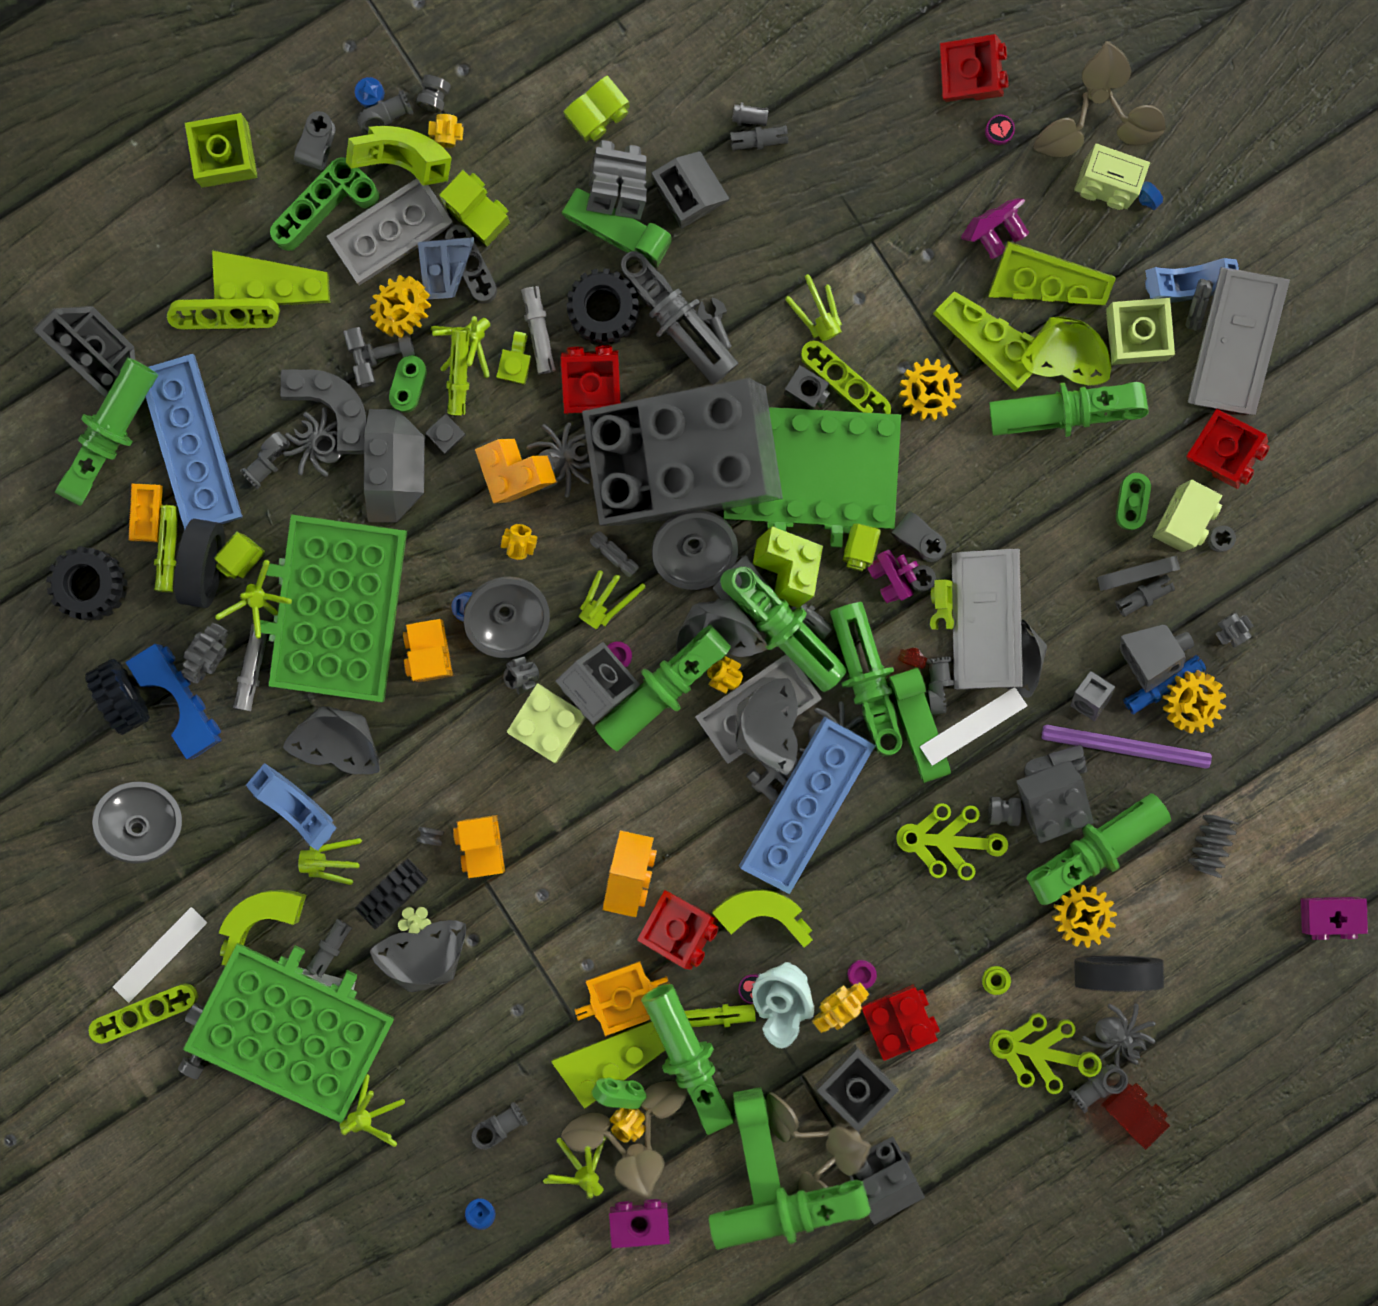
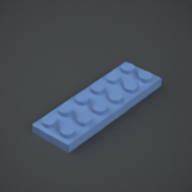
M190 354L150 366L149 368L155 371L158 377L152 388L149 389L146 400L184 529L189 521L194 518L221 524L243 518L195 355Z
M824 717L739 867L790 894L873 751L875 744Z

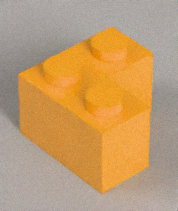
M498 439L475 449L493 503L511 502L557 483L548 456H531L522 460L515 439Z
M436 619L406 625L407 632H403L405 648L411 650L407 652L408 659H404L406 675L411 676L412 681L416 682L452 677L453 672L444 621Z
M497 815L457 822L458 827L453 829L456 845H461V851H465V855H461V866L463 872H468V878L504 873L505 867Z
M620 830L604 899V911L636 917L638 907H645L648 890L643 888H649L652 871H647V866H654L657 850L651 849L653 837Z

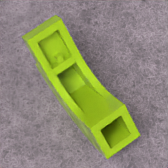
M393 126L369 127L368 135L349 138L346 163L351 169L381 163L394 164L413 173L423 186L448 181L452 159L448 152L433 139L413 130Z
M270 890L253 895L235 906L227 915L219 930V934L229 936V940H224L220 950V956L223 957L221 965L226 966L237 943L244 946L248 932L258 921L274 919L292 925L298 923L307 895L290 890Z
M750 889L741 891L726 898L712 910V913L730 934H733L746 921L754 917L769 916L782 922L803 947H806L813 940L809 935L813 930L802 918L798 921L795 919L803 910L790 898L772 890Z

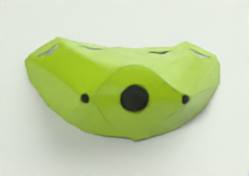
M1069 317L1049 318L1021 358V362L1030 373L1040 376L1053 377L1063 375L1072 382L1088 386L1105 383L1110 379L1111 363L1104 341L1090 325ZM1031 355L1032 363L1030 362V359L1026 358V356ZM1047 361L1048 364L1052 366V368H1049L1048 366L1042 367V365H1044ZM1078 368H1080V371L1083 374V376H1081L1079 373H1074L1073 370H1077ZM1095 370L1102 374V376L1095 375L1094 377H1091L1090 375L1093 374Z

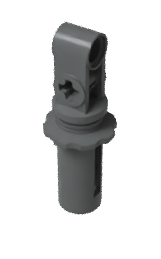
M632 251L623 257L621 262L622 275L624 278L627 277L631 282V286L635 288L637 295L652 309L649 316L652 319H657V322L661 325L656 334L659 338L668 333L667 336L670 335L712 385L718 383L739 364L697 315V310L694 309L700 303L698 299L689 303L685 301V298L682 297V291L679 288L673 291L667 280L649 263L643 254ZM631 260H637L641 263L642 269L638 273H630L626 269V264ZM684 320L718 360L717 363L713 365L680 326L679 322Z

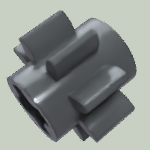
M1234 612L1217 623L1221 630L1215 634L1223 645L1230 642L1234 648L1252 637L1249 629L1254 626L1247 615L1239 617Z
M520 657L506 664L507 669L504 671L503 678L508 688H516L518 694L535 688V682L539 679V671L533 662L526 663L525 657Z

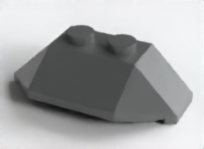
M93 306L53 308L33 328L59 356L105 398L121 372L120 370L126 359L131 358L135 360L134 346Z
M369 409L364 442V494L368 522L398 523L402 516L424 494L425 436L396 409Z

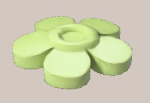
M412 907L404 908L402 910L404 918L398 921L399 929L401 931L409 929L408 933L418 934L427 925L431 924V921L426 918L428 915L427 909L418 907L414 913Z

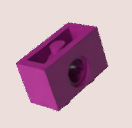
M648 1199L644 1201V1204L632 1205L631 1201H621L615 1203V1207H610L609 1220L612 1248L670 1244L667 1202L661 1203L660 1199ZM642 1216L648 1223L644 1228H636L632 1225V1219Z

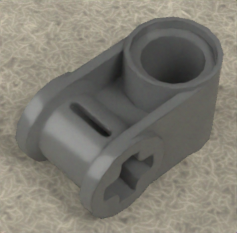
M316 111L308 116L294 155L295 162L321 171L324 170L336 132L334 123L326 113ZM324 122V124L326 125V129L321 128L318 132L315 128L316 125L321 126Z
M911 511L905 515L891 533L898 542L911 549L926 562L938 561L946 550V542L943 537ZM935 542L938 545L936 550L939 553L933 551L929 554L926 551L928 549L926 543L931 545Z

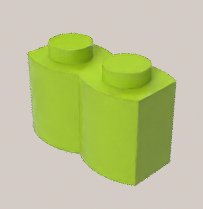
M607 75L571 103L563 112L566 119L584 141L588 142L591 139L596 141L602 137L607 131L605 127L611 122L618 123L628 114L627 109L630 106L629 101Z
M853 524L850 528L842 561L847 563V568L863 571L865 567L872 565L881 530L862 524Z
M236 531L214 557L218 561L215 566L228 577L231 576L233 579L237 576L244 578L266 552L249 537Z

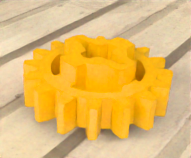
M398 275L397 282H394L391 278L388 279V286L386 288L380 285V295H373L377 302L370 305V309L375 312L371 316V319L376 322L375 326L391 337L396 334L400 338L403 337L404 331L410 335L413 334L412 327L415 325L421 328L422 324L419 320L421 318H428L424 310L431 307V304L426 301L430 294L424 290L425 287L411 276L405 279L401 275Z
M925 359L922 367L917 362L913 364L914 372L906 370L904 375L908 380H901L900 386L904 387L905 390L899 393V397L907 398L902 406L904 408L909 406L913 408L910 413L911 416L917 412L921 413L920 420L924 421L926 416L930 415L933 422L937 420V414H940L943 418L947 417L946 408L952 411L956 408L952 400L957 401L961 398V395L955 393V390L960 389L962 385L961 383H954V379L958 376L957 372L949 374L948 371L951 365L947 364L942 368L940 367L939 359L936 360L934 365H930L929 359ZM933 372L936 375L925 377L922 373ZM944 380L947 382L949 394L944 391ZM912 385L917 389L918 399L916 401L912 395ZM933 385L935 387L934 393H931L929 396L925 393L926 387ZM935 403L939 407L926 408L924 406L926 404Z
M1196 670L1195 674L1185 671L1184 679L1176 676L1175 681L1177 684L1175 686L1167 685L1171 693L1170 695H1163V698L1169 701V704L1163 706V710L1170 713L1167 716V720L1172 723L1175 722L1174 726L1176 728L1184 729L1188 733H1193L1194 729L1203 733L1204 725L1213 728L1212 720L1214 718L1221 720L1222 717L1218 710L1226 708V705L1220 703V700L1225 698L1226 694L1218 691L1221 689L1222 684L1214 681L1215 677L1209 674L1205 675V673ZM1199 684H1203L1208 691H1203ZM1182 712L1186 713L1187 716L1190 717V720L1185 719V718L1181 715V713H1182Z
M1079 884L1078 892L1072 888L1068 891V897L1064 895L1060 897L1063 901L1061 905L1054 904L1053 907L1059 910V914L1052 916V919L1060 921V924L1055 929L1058 932L1065 931L1062 937L1065 941L1073 937L1072 945L1078 947L1080 942L1083 941L1084 947L1090 948L1091 940L1100 945L1101 935L1107 938L1110 937L1106 930L1108 927L1115 928L1116 925L1110 922V918L1117 916V913L1109 911L1114 902L1111 900L1104 901L1107 895L1106 892L1101 891L1096 894L1097 887L1091 885L1089 890L1086 891L1085 885ZM1082 897H1091L1097 903L1087 905ZM1071 904V913L1069 916L1066 917L1067 909ZM1082 910L1090 912L1087 915V922L1079 920L1082 916ZM1103 915L1101 925L1098 928L1099 917ZM1082 927L1087 935L1076 934L1071 929Z
M860 982L847 989L844 985L821 1002L819 1007L821 1012L815 1016L812 1023L820 1033L826 1032L833 1027L839 1030L859 1015L862 1009L860 1005L867 999L869 993Z

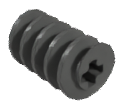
M1206 814L1202 818L1209 825L1199 826V830L1205 836H1197L1195 838L1202 846L1193 847L1191 850L1198 858H1189L1188 862L1194 866V870L1222 879V875L1216 871V868H1225L1226 865L1219 858L1229 857L1230 854L1223 849V846H1233V843L1226 837L1227 835L1237 834L1230 825L1239 823L1216 815Z

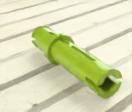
M455 327L451 328L449 381L446 383V388L449 389L447 413L451 415H465L466 390H469L467 359L470 329Z
M161 505L157 559H154V565L156 566L154 591L173 592L179 509L177 506Z
M722 1004V1007L684 1011L687 1018L709 1017L690 1019L691 1027L723 1024L724 1027H730V1024L756 1022L754 1004L740 1006Z

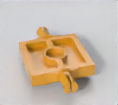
M638 961L588 979L586 984L591 995L590 1004L575 1009L577 1019L580 1021L595 1015L601 1023L605 1036L651 1020L641 999L646 993L659 987L658 985L670 984L668 978L665 976L651 982L645 975L641 962Z

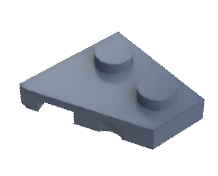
M474 237L418 242L422 283L425 287L424 290L430 294L428 299L455 297L474 243Z

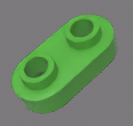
M416 356L404 357L399 362L389 394L391 405L402 413L410 412L418 405L427 374L425 364ZM408 366H416L414 374H407L406 369ZM402 392L408 393V399L404 402L398 399L399 394Z
M1141 473L1128 475L1120 485L1116 521L1125 530H1135L1141 527L1146 520L1151 483ZM1132 483L1138 485V493L1131 492L1130 485ZM1127 511L1134 514L1133 521L1126 519L1125 514Z
M601 1078L597 1080L592 1089L593 1097L599 1103L608 1107L639 1109L646 1098L643 1086L633 1080L624 1081Z

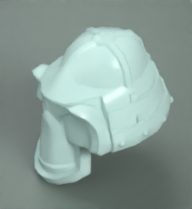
M785 962L778 967L759 974L755 983L752 984L753 1003L756 1011L759 1012L761 1018L768 1019L762 1028L765 1037L772 1045L778 1048H786L791 1045L799 1033L800 1022L805 1019H811L814 1014V1005L807 983V976L797 966Z

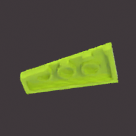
M1007 241L988 297L1106 305L1116 278L1115 276Z
M212 251L214 299L266 298L275 301L278 305L330 303L329 274L327 272Z
M955 291L933 313L1014 391L1033 374L1025 368L1021 358L1034 337L1010 327L1009 323L1001 318L997 319L986 313V309ZM1031 355L1026 356V358L1030 359V362L1032 363Z
M648 1021L590 1046L575 1050L565 1056L555 1058L551 1062L585 1109L596 1101L592 1095V1089L597 1080L601 1078L625 1080L663 1053L665 1048L652 1021Z

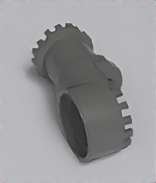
M403 90L399 91V95L384 102L382 100L377 101V105L366 110L364 109L363 113H359L360 116L357 117V122L363 135H368L369 128L365 127V123L370 119L379 120L376 126H388L392 124V120L407 113L409 115L413 114L409 102L406 103L408 100Z
M280 432L274 433L262 444L261 451L257 454L258 458L246 469L242 468L240 472L244 477H247V480L250 479L249 482L259 489L261 487L260 483L271 472L279 470L272 462L280 457V454H283L282 450L286 451L285 447L289 448L290 442Z
M951 657L925 660V663L929 665L931 681L928 683L927 703L932 715L946 713L947 708L944 707L946 703H943L946 700L944 698L943 686L954 685V681L950 680L949 671Z
M1107 1064L1106 1067H1102L1097 1075L1088 1077L1089 1081L1077 1090L1069 1091V1094L1075 1102H1078L1077 1105L1086 1113L1088 1107L1101 1097L1106 1098L1111 1093L1117 1094L1122 1092L1128 1084V1077L1119 1066ZM1112 1072H1118L1120 1074L1119 1082L1114 1086L1107 1085V1076Z
M516 1102L511 1103V1108L497 1117L493 1115L475 1126L471 1139L476 1147L487 1150L507 1138V1134L515 1128L528 1124L525 1116L521 1115L523 1112H519L521 1109ZM487 1127L492 1131V1141L481 1143L477 1139V1131L480 1128Z

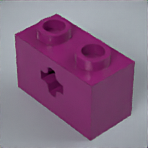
M1361 897L1301 898L1302 933L1311 935L1313 940H1329V935L1340 934V939H1358V934H1368L1367 899ZM1335 914L1338 915V920L1333 921V923L1330 922V917H1334Z

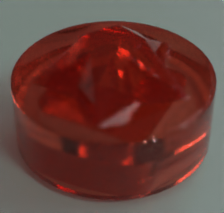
M911 647L906 650L901 649L897 659L907 665L923 669L928 658L924 657L919 649Z

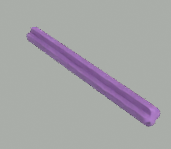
M1044 725L1042 729V739L1075 746L1082 745L1092 749L1200 768H1209L1212 760L1211 754L1052 725Z

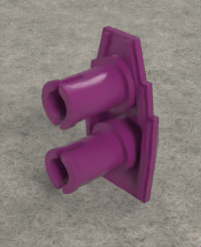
M1023 198L1011 199L997 208L989 209L981 216L974 217L962 234L961 239L972 242L980 239L990 258L994 259L1004 252L1005 246L994 231L996 226L1003 223L1013 242H1018L1029 234V231L1017 214L1018 208L1024 204L1025 200Z

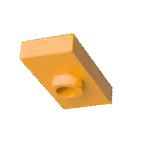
M132 484L129 541L158 543L163 486Z

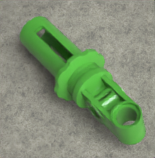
M126 359L120 370L121 372L97 414L93 416L83 414L81 420L88 426L84 432L85 434H80L78 441L83 446L55 491L56 494L80 507L92 488V483L106 458L114 460L117 455L116 450L120 444L131 446L133 441L126 435V430L149 389L152 388L158 377L155 371L134 359ZM90 458L93 460V467L86 470L83 468L84 463L82 461Z
M1140 382L1094 389L1081 387L1078 391L1075 390L1073 392L1067 390L1065 383H1060V392L1057 391L1056 394L989 402L993 436L1060 428L1062 430L1064 428L1065 437L1071 435L1072 427L1083 425V427H1090V424L1107 423L1126 419L1136 420L1145 417L1149 413L1145 385Z
M748 567L728 569L722 574V589L736 601L747 616L756 622V629L760 632L763 631L767 635L764 639L767 644L765 646L767 650L779 647L823 692L833 688L844 677L847 667L802 622L806 617V612L802 607L791 610L788 607V602L783 598L779 599L775 592L764 584ZM737 574L742 580L740 588L735 583Z
M863 602L836 608L830 611V615L849 674L847 677L849 679L841 683L842 688H852L856 696L853 699L855 705H862L864 720L873 744H875L876 752L885 757L892 756L899 751L902 745L895 711L889 699V696L893 694V689L888 686L886 678L894 672L893 667L884 668L885 666L881 664ZM851 622L855 624L867 662L869 673L863 674L849 630L848 623ZM885 713L884 715L873 717L875 715ZM890 735L894 738L895 747L893 750H885L881 747L880 739L882 736Z
M712 625L706 626L669 662L663 660L660 663V668L652 673L644 668L641 671L645 678L643 679L644 682L595 725L596 731L612 749L618 752L663 710L670 707L675 711L680 710L681 707L677 701L682 693L687 694L691 690L689 686L714 663L721 660L728 653L731 646ZM689 660L690 662H695V665L691 667L686 665L685 662Z
M1150 793L1098 829L1094 828L1091 824L1082 827L1084 835L1082 839L1070 843V848L1028 874L1027 881L1039 903L1046 905L1055 902L1064 893L1079 885L1088 877L1098 875L1100 873L1099 870L1103 867H1106L1111 872L1118 870L1119 863L1117 858L1170 823V814L1162 801L1156 795Z
M665 984L652 989L642 997L641 1001L669 1056L662 1065L664 1073L669 1075L676 1074L678 1086L680 1088H687L707 1135L733 1124L734 1121L727 1104L722 1099L712 1078L715 1067L708 1060L714 1050L712 1044L706 1041L698 1042L672 984ZM705 1089L708 1094L703 1095L700 1091Z
M853 1180L841 1185L807 1193L805 1190H800L797 1192V1195L794 1194L792 1196H788L783 1187L778 1188L775 1200L710 1214L709 1224L712 1239L717 1250L781 1235L787 1237L788 1242L792 1244L796 1242V1233L805 1230L808 1233L814 1231L815 1227L831 1225L846 1220H857L867 1216L871 1209L863 1182Z

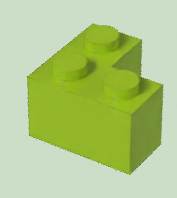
M462 170L439 196L445 209L488 247L510 223L506 215L509 211L498 200L492 202L486 196L488 192L484 188L485 184L477 175L472 173L469 176Z
M771 527L757 539L752 564L777 573L774 591L779 599H785L789 605L799 608L814 597L823 546Z

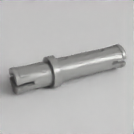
M527 287L521 290L526 310L524 318L530 328L538 374L551 373L556 371L546 328L545 318H547L546 311H543L539 287Z
M254 624L251 625L241 675L237 677L239 684L233 708L247 711L252 710L256 686L259 687L260 681H258L259 671L268 634L261 633V638L257 639L255 637Z

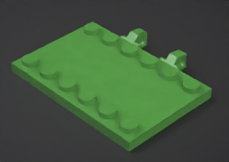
M769 407L783 499L724 510V520L768 522L767 529L775 527L785 532L786 527H793V524L824 525V529L831 530L830 547L842 548L843 533H849L850 527L855 523L873 528L895 529L901 415Z
M291 515L285 559L279 558V565L269 563L266 573L267 576L279 577V584L282 585L280 596L292 600L291 604L279 603L278 615L274 616V622L260 620L261 633L270 634L269 641L274 642L269 686L377 702L385 701L407 531Z
M237 943L183 1050L342 1123L394 1017L355 999L357 991L351 988L357 979V974L349 970L346 971L339 986L332 983L331 987L302 974L304 969L298 967L305 950L296 945L288 959L281 956L279 962Z

